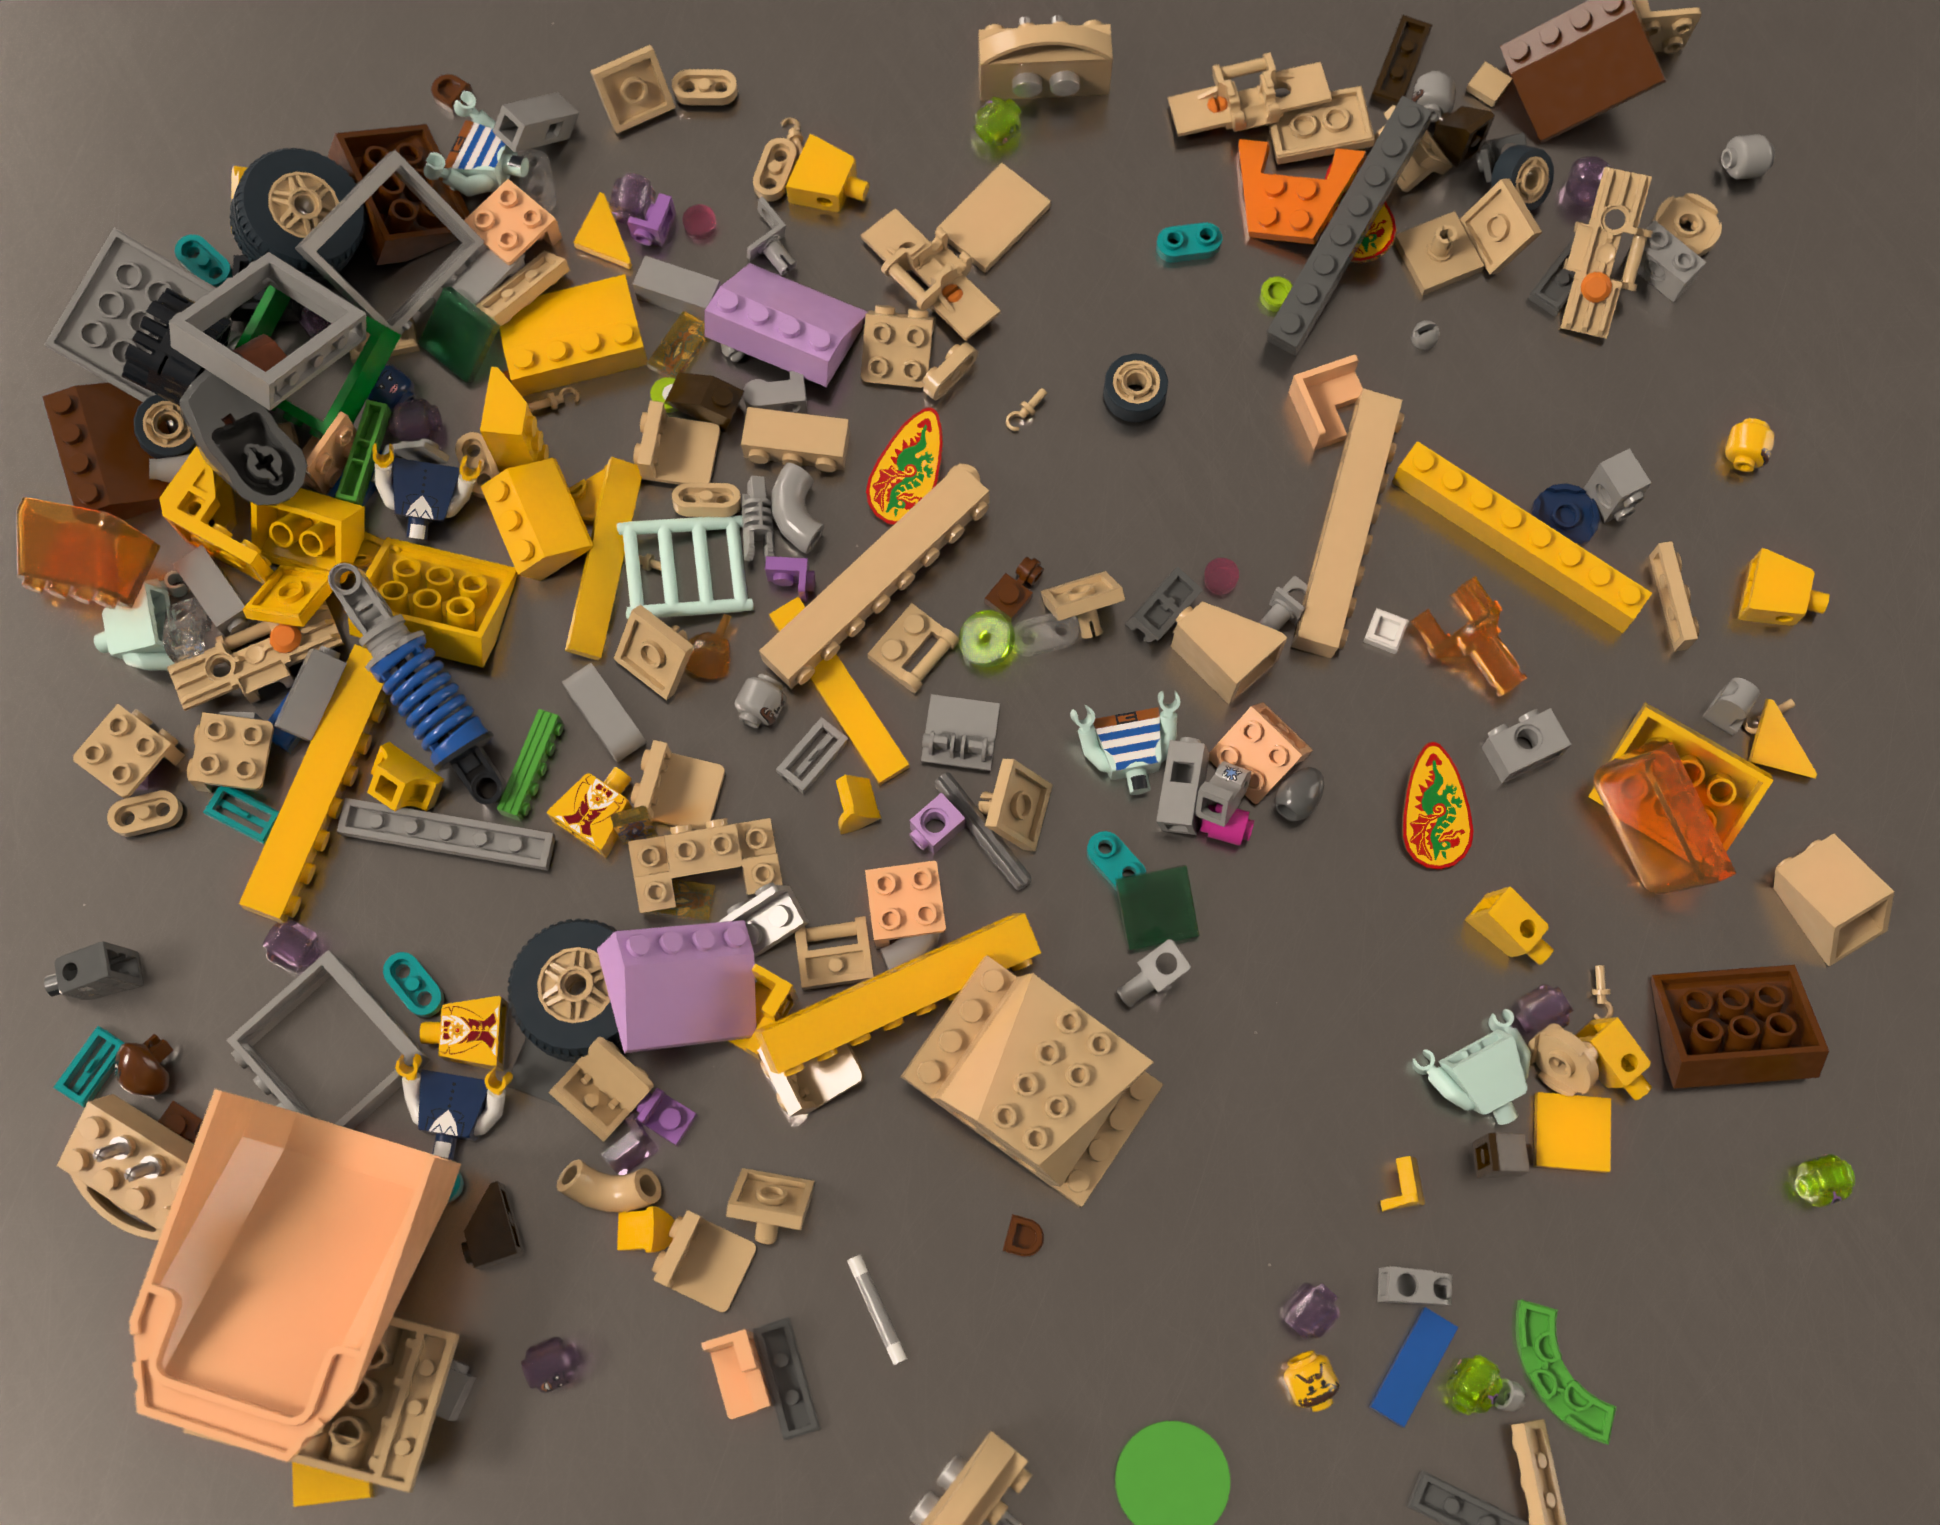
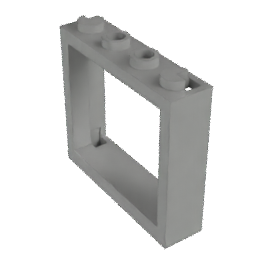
M394 150L389 152L295 249L352 305L364 311L366 315L402 334L412 326L413 323L409 319L417 311L422 314L435 302L436 299L433 297L435 292L440 287L444 290L447 289L458 278L455 272L464 263L468 266L476 259L475 257L480 253L478 248L484 241L411 165ZM394 173L462 244L386 321L316 251Z
M268 252L258 260L251 262L232 278L226 279L219 287L207 295H203L197 302L184 311L177 313L169 320L170 341L172 348L268 410H272L366 339V313ZM271 285L332 324L267 372H264L203 333V331Z
M329 950L226 1040L234 1049L231 1053L235 1058L234 1060L242 1068L246 1069L249 1066L255 1072L257 1077L253 1081L266 1095L273 1093L280 1101L277 1105L278 1107L314 1118L315 1116L254 1049L253 1045L331 976L393 1045L404 1054L406 1065L413 1066L415 1054H419L422 1057V1064L418 1071L431 1060L347 966ZM395 1069L335 1124L354 1130L403 1086L402 1076Z

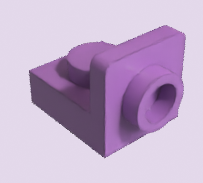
M659 193L655 204H651L648 208L646 221L629 217L627 224L632 238L643 245L654 244L663 247L676 216L672 196Z
M766 556L765 572L767 580L773 581L775 585L791 586L793 583H799V598L802 602H807L808 591L814 592L815 571H810L808 558Z
M656 1088L653 1094L649 1092L637 1107L639 1112L637 1120L677 1147L698 1116L692 1110L666 1095L659 1088Z

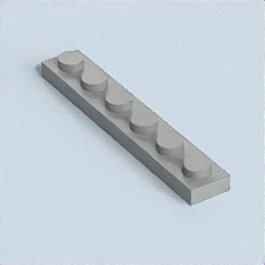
M345 798L337 833L342 836L546 871L549 869L556 838L554 833L408 808H401L395 812L384 804Z

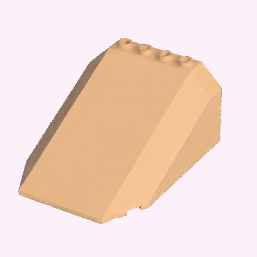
M215 1089L129 1320L130 1335H134L136 1362H133L134 1378L138 1384L135 1393L137 1413L285 1462H290L356 1393L449 1201L461 1164L295 1111Z

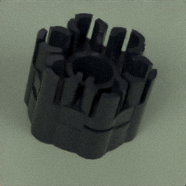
M166 288L159 299L152 301L146 310L147 313L160 319V322L166 326L147 316L143 317L140 328L150 332L151 335L158 339L137 330L132 341L140 344L152 353L149 354L129 343L125 352V359L127 361L121 376L180 406V399L190 384L206 369L171 347L169 320L177 313L190 307L195 301L170 288ZM223 317L203 331V333L227 347L233 321Z

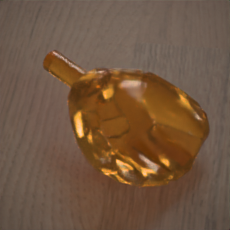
M723 614L716 633L711 631L704 632L688 640L694 648L686 669L692 674L708 679L724 677L727 674L730 662L729 640L723 636L732 616Z

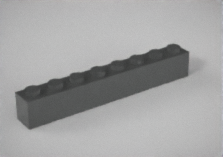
M1404 96L1401 97L1268 328V342L1297 356L1429 127L1432 116L1431 110Z

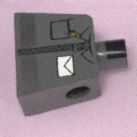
M104 941L56 958L54 962L56 973L48 975L44 979L45 989L51 997L61 994L81 1000H92L144 986L138 951Z

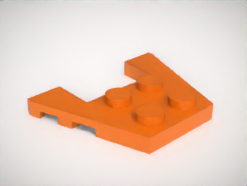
M1239 139L1238 145L1250 238L1315 245L1336 211L1338 201L1343 193L1348 191L1353 182L1354 175L1366 160L1365 151L1336 148L1329 179L1326 180L1265 174L1264 171L1270 150L1269 143Z

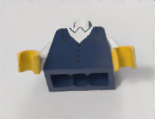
M390 443L389 453L385 455L377 452V444H374L372 447V455L375 462V485L385 506L394 510L395 516L408 518L406 538L427 541L429 521L443 523L445 518L455 517L469 501L475 479L479 476L482 468L481 460H479L477 468H468L465 464L468 456L462 458L459 468L395 458L394 448Z
M402 1054L396 1062L395 1068L397 1073L402 1076L404 1098L412 1121L418 1125V1129L425 1134L436 1135L432 1150L433 1155L453 1160L458 1139L476 1142L478 1136L486 1134L502 1117L506 1090L504 1088L513 1079L511 1072L508 1071L503 1076L502 1081L496 1078L497 1067H494L486 1075L485 1080L423 1069L420 1075L417 1071L422 1064V1057L419 1054H415L413 1066L411 1067L405 1064L404 1054Z

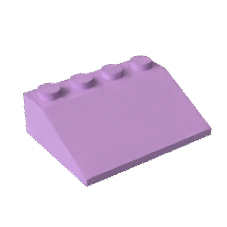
M749 263L720 286L706 307L705 337L786 371L800 373L805 379L827 387L864 326L867 311Z
M745 920L615 931L597 949L624 1053L751 1038L756 1030L755 977L751 971L754 966V952Z

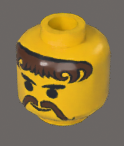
M1754 418L1745 419L1743 422L1737 423L1732 427L1725 449V456L1733 463L1737 470L1743 472H1751L1754 469L1762 468L1769 462L1775 442V435L1766 422Z
M1311 1350L1291 1358L1287 1362L1289 1367L1284 1372V1380L1294 1403L1302 1408L1311 1407L1313 1412L1321 1411L1333 1404L1332 1397L1339 1391L1340 1385L1327 1356L1316 1355L1315 1351Z

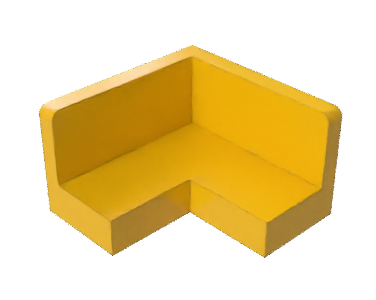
M754 964L751 971L757 981L755 983L757 1030L788 1016L798 997L791 983L758 964ZM753 1033L751 1038L728 1041L761 1060L757 1051L760 1049V1045L755 1033Z

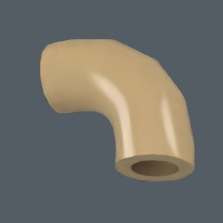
M579 1159L568 1164L557 1181V1190L566 1197L585 1207L605 1212H631L648 1207L659 1201L662 1190L657 1176L647 1168H641L625 1175H610L597 1171Z

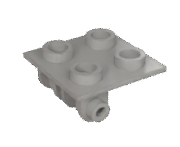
M931 694L926 730L922 741L921 762L991 771L1000 703Z

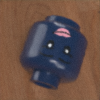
M388 364L385 365L367 399L385 403L390 408L392 414L397 413L400 415L411 406L416 398V394L413 393L415 384L396 366Z

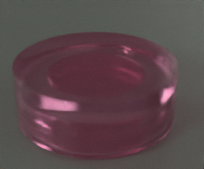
M701 204L693 205L683 214L684 230L691 238L702 240L710 237L715 232L717 225L715 214L708 206Z
M1216 558L1208 563L1204 572V583L1210 591L1216 594H1226L1236 587L1239 579V570L1233 561L1227 558Z

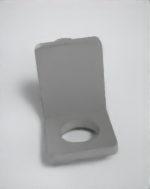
M764 197L758 199L757 210L772 230L747 248V258L751 262L759 255L765 254L779 274L784 276L787 274L786 269L788 268L791 271L797 265V261L792 258L780 243V240L785 237V223Z
M1293 576L1283 588L1277 587L1269 603L1272 608L1259 623L1277 631L1288 620L1296 626L1305 608L1288 593L1291 590L1297 589L1305 594L1307 584L1297 576Z
M1168 939L1137 962L1142 972L1122 987H1119L1117 992L1128 1007H1132L1154 989L1158 993L1170 990L1172 988L1170 984L1191 969V964L1172 939ZM1163 953H1170L1177 960L1176 970L1171 974H1164L1157 967V960Z

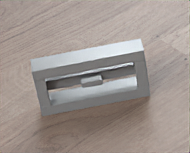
M821 717L776 768V771L781 777L786 778L791 785L796 786L801 793L805 794L849 743V739ZM823 730L827 731L826 736L792 774L789 769ZM834 738H836L837 741L835 742V744L822 757V759L816 764V766L809 772V774L803 779V781H801L799 778L812 765V763L818 758V756L825 750V748L831 743V741Z

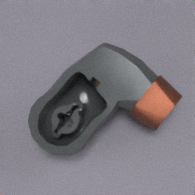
M265 334L232 350L264 372H267L287 357L277 343ZM208 370L201 373L190 384L180 399V413L205 462L242 498L255 505L277 506L289 501L304 483L307 462L303 451L278 427L274 418L264 406Z

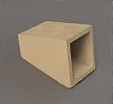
M1202 601L1194 609L1191 606L1187 607L1176 618L1177 625L1173 630L1174 637L1171 647L1230 705L1279 660L1287 637L1282 632Z
M1835 834L1830 835L1824 840L1819 839L1812 842L1804 852L1794 858L1788 857L1776 867L1773 889L1829 967L1888 931L1894 891Z

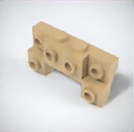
M727 818L705 821L706 829L692 831L691 824L670 827V835L629 841L628 846L639 912L644 913L676 907L671 878L742 866L747 895L755 894L759 888L769 883L783 885L771 818L730 825L727 823Z

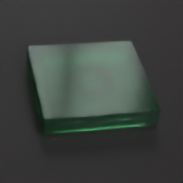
M444 287L418 344L464 381L472 382L488 353L500 325L454 288Z
M1186 865L1115 878L1129 950L1163 944L1168 939L1178 941L1200 936Z

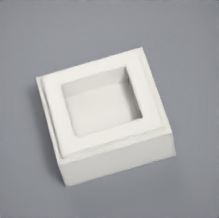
M1376 608L1363 642L1396 654L1409 620Z

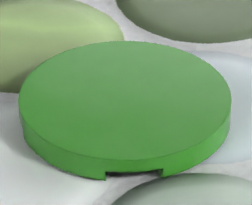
M1163 1421L1151 1424L1132 1436L1119 1455L1115 1472L1116 1494L1122 1510L1134 1525H1214L1223 1513L1229 1498L1230 1472L1221 1448L1206 1432L1189 1423Z

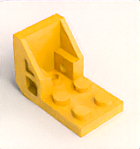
M196 445L159 498L163 517L185 542L196 548L203 545L212 557L264 584L274 573L270 568L272 563L260 554L262 550L255 544L245 539L240 543L231 538L233 536L231 531L237 524L233 488L205 462ZM210 520L215 522L212 527L208 524Z

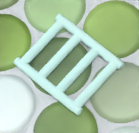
M742 515L617 523V531L619 535H623L630 607H627L626 618L629 619L631 611L640 604L657 618L753 611L754 603L752 598H748L741 543L740 528H743ZM726 529L734 599L713 600L706 531ZM692 531L700 601L679 602L671 533ZM658 534L664 604L644 605L637 535Z

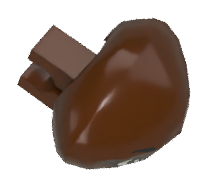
M155 1034L143 1044H122L115 1060V1076L118 1083L124 1090L135 1095L155 1096L166 1092L169 1086V1073L160 1063L174 1050L166 1040H160Z

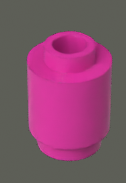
M1217 803L1216 806L1209 805L1208 808L1212 812L1222 813L1223 805ZM1237 808L1225 827L1203 819L1200 831L1208 833L1207 837L1240 846L1242 839L1250 840L1255 820L1248 819L1249 811Z

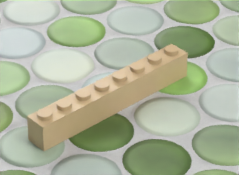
M1363 388L1355 403L1302 603L1305 610L1297 623L1291 645L1293 648L1331 659L1337 649L1343 650L1349 630L1344 628L1346 617H1352L1357 598L1352 597L1354 586H1360L1365 567L1360 565L1362 555H1368L1373 536L1368 534L1370 524H1376L1381 505L1376 504L1378 493H1384L1389 474L1384 473L1386 463L1391 464L1397 444L1392 443L1394 432L1399 433L1405 414L1400 413L1401 399Z
M958 464L759 650L762 661L790 689L797 683L800 685L806 683L814 674V667L823 659L825 661L830 660L839 651V644L847 636L854 637L865 626L864 621L873 612L875 614L880 613L889 604V597L897 589L904 590L914 580V574L923 565L925 567L930 566L940 555L939 550L947 542L950 544L956 542L964 533V526L972 519L975 521L979 520L989 509V490L965 467Z

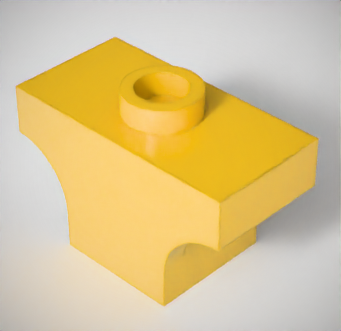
M387 742L379 748L370 773L373 777L367 793L395 812L406 806H413L428 811L435 806L445 779L391 742Z

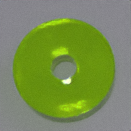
M982 610L970 616L963 624L959 634V647L962 654L980 667H993L1002 663L1010 655L1015 644V631L1011 622L993 610ZM990 634L989 641L983 643L985 636Z

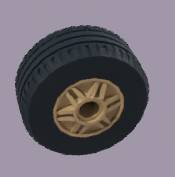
M283 148L282 150L277 149L274 152H267V154H263L260 158L254 160L248 169L245 170L234 192L229 215L234 240L238 243L237 246L242 250V254L248 257L247 259L250 263L270 252L317 283L322 282V280L326 279L295 247L336 207L357 183L354 182L355 180L349 176V173L341 165L336 164L333 159L331 160L325 155L322 156L318 152H313V150ZM364 203L316 251L337 273L346 267L363 239L367 226V214Z
M579 918L575 920L568 919L566 922H557L558 924L549 925V928H544L541 930L542 932L536 933L532 939L530 938L527 941L528 944L521 948L522 951L518 952L517 959L512 964L513 968L510 969V977L508 978L509 1007L522 1033L541 1051L565 1062L576 1063L581 1057L587 1056L589 1047L598 1037L612 1042L621 1050L623 1047L597 949L615 931L619 930H616L613 926H608L604 922L600 923L597 920L591 921L590 919L581 920ZM586 987L583 993L575 995L578 989Z

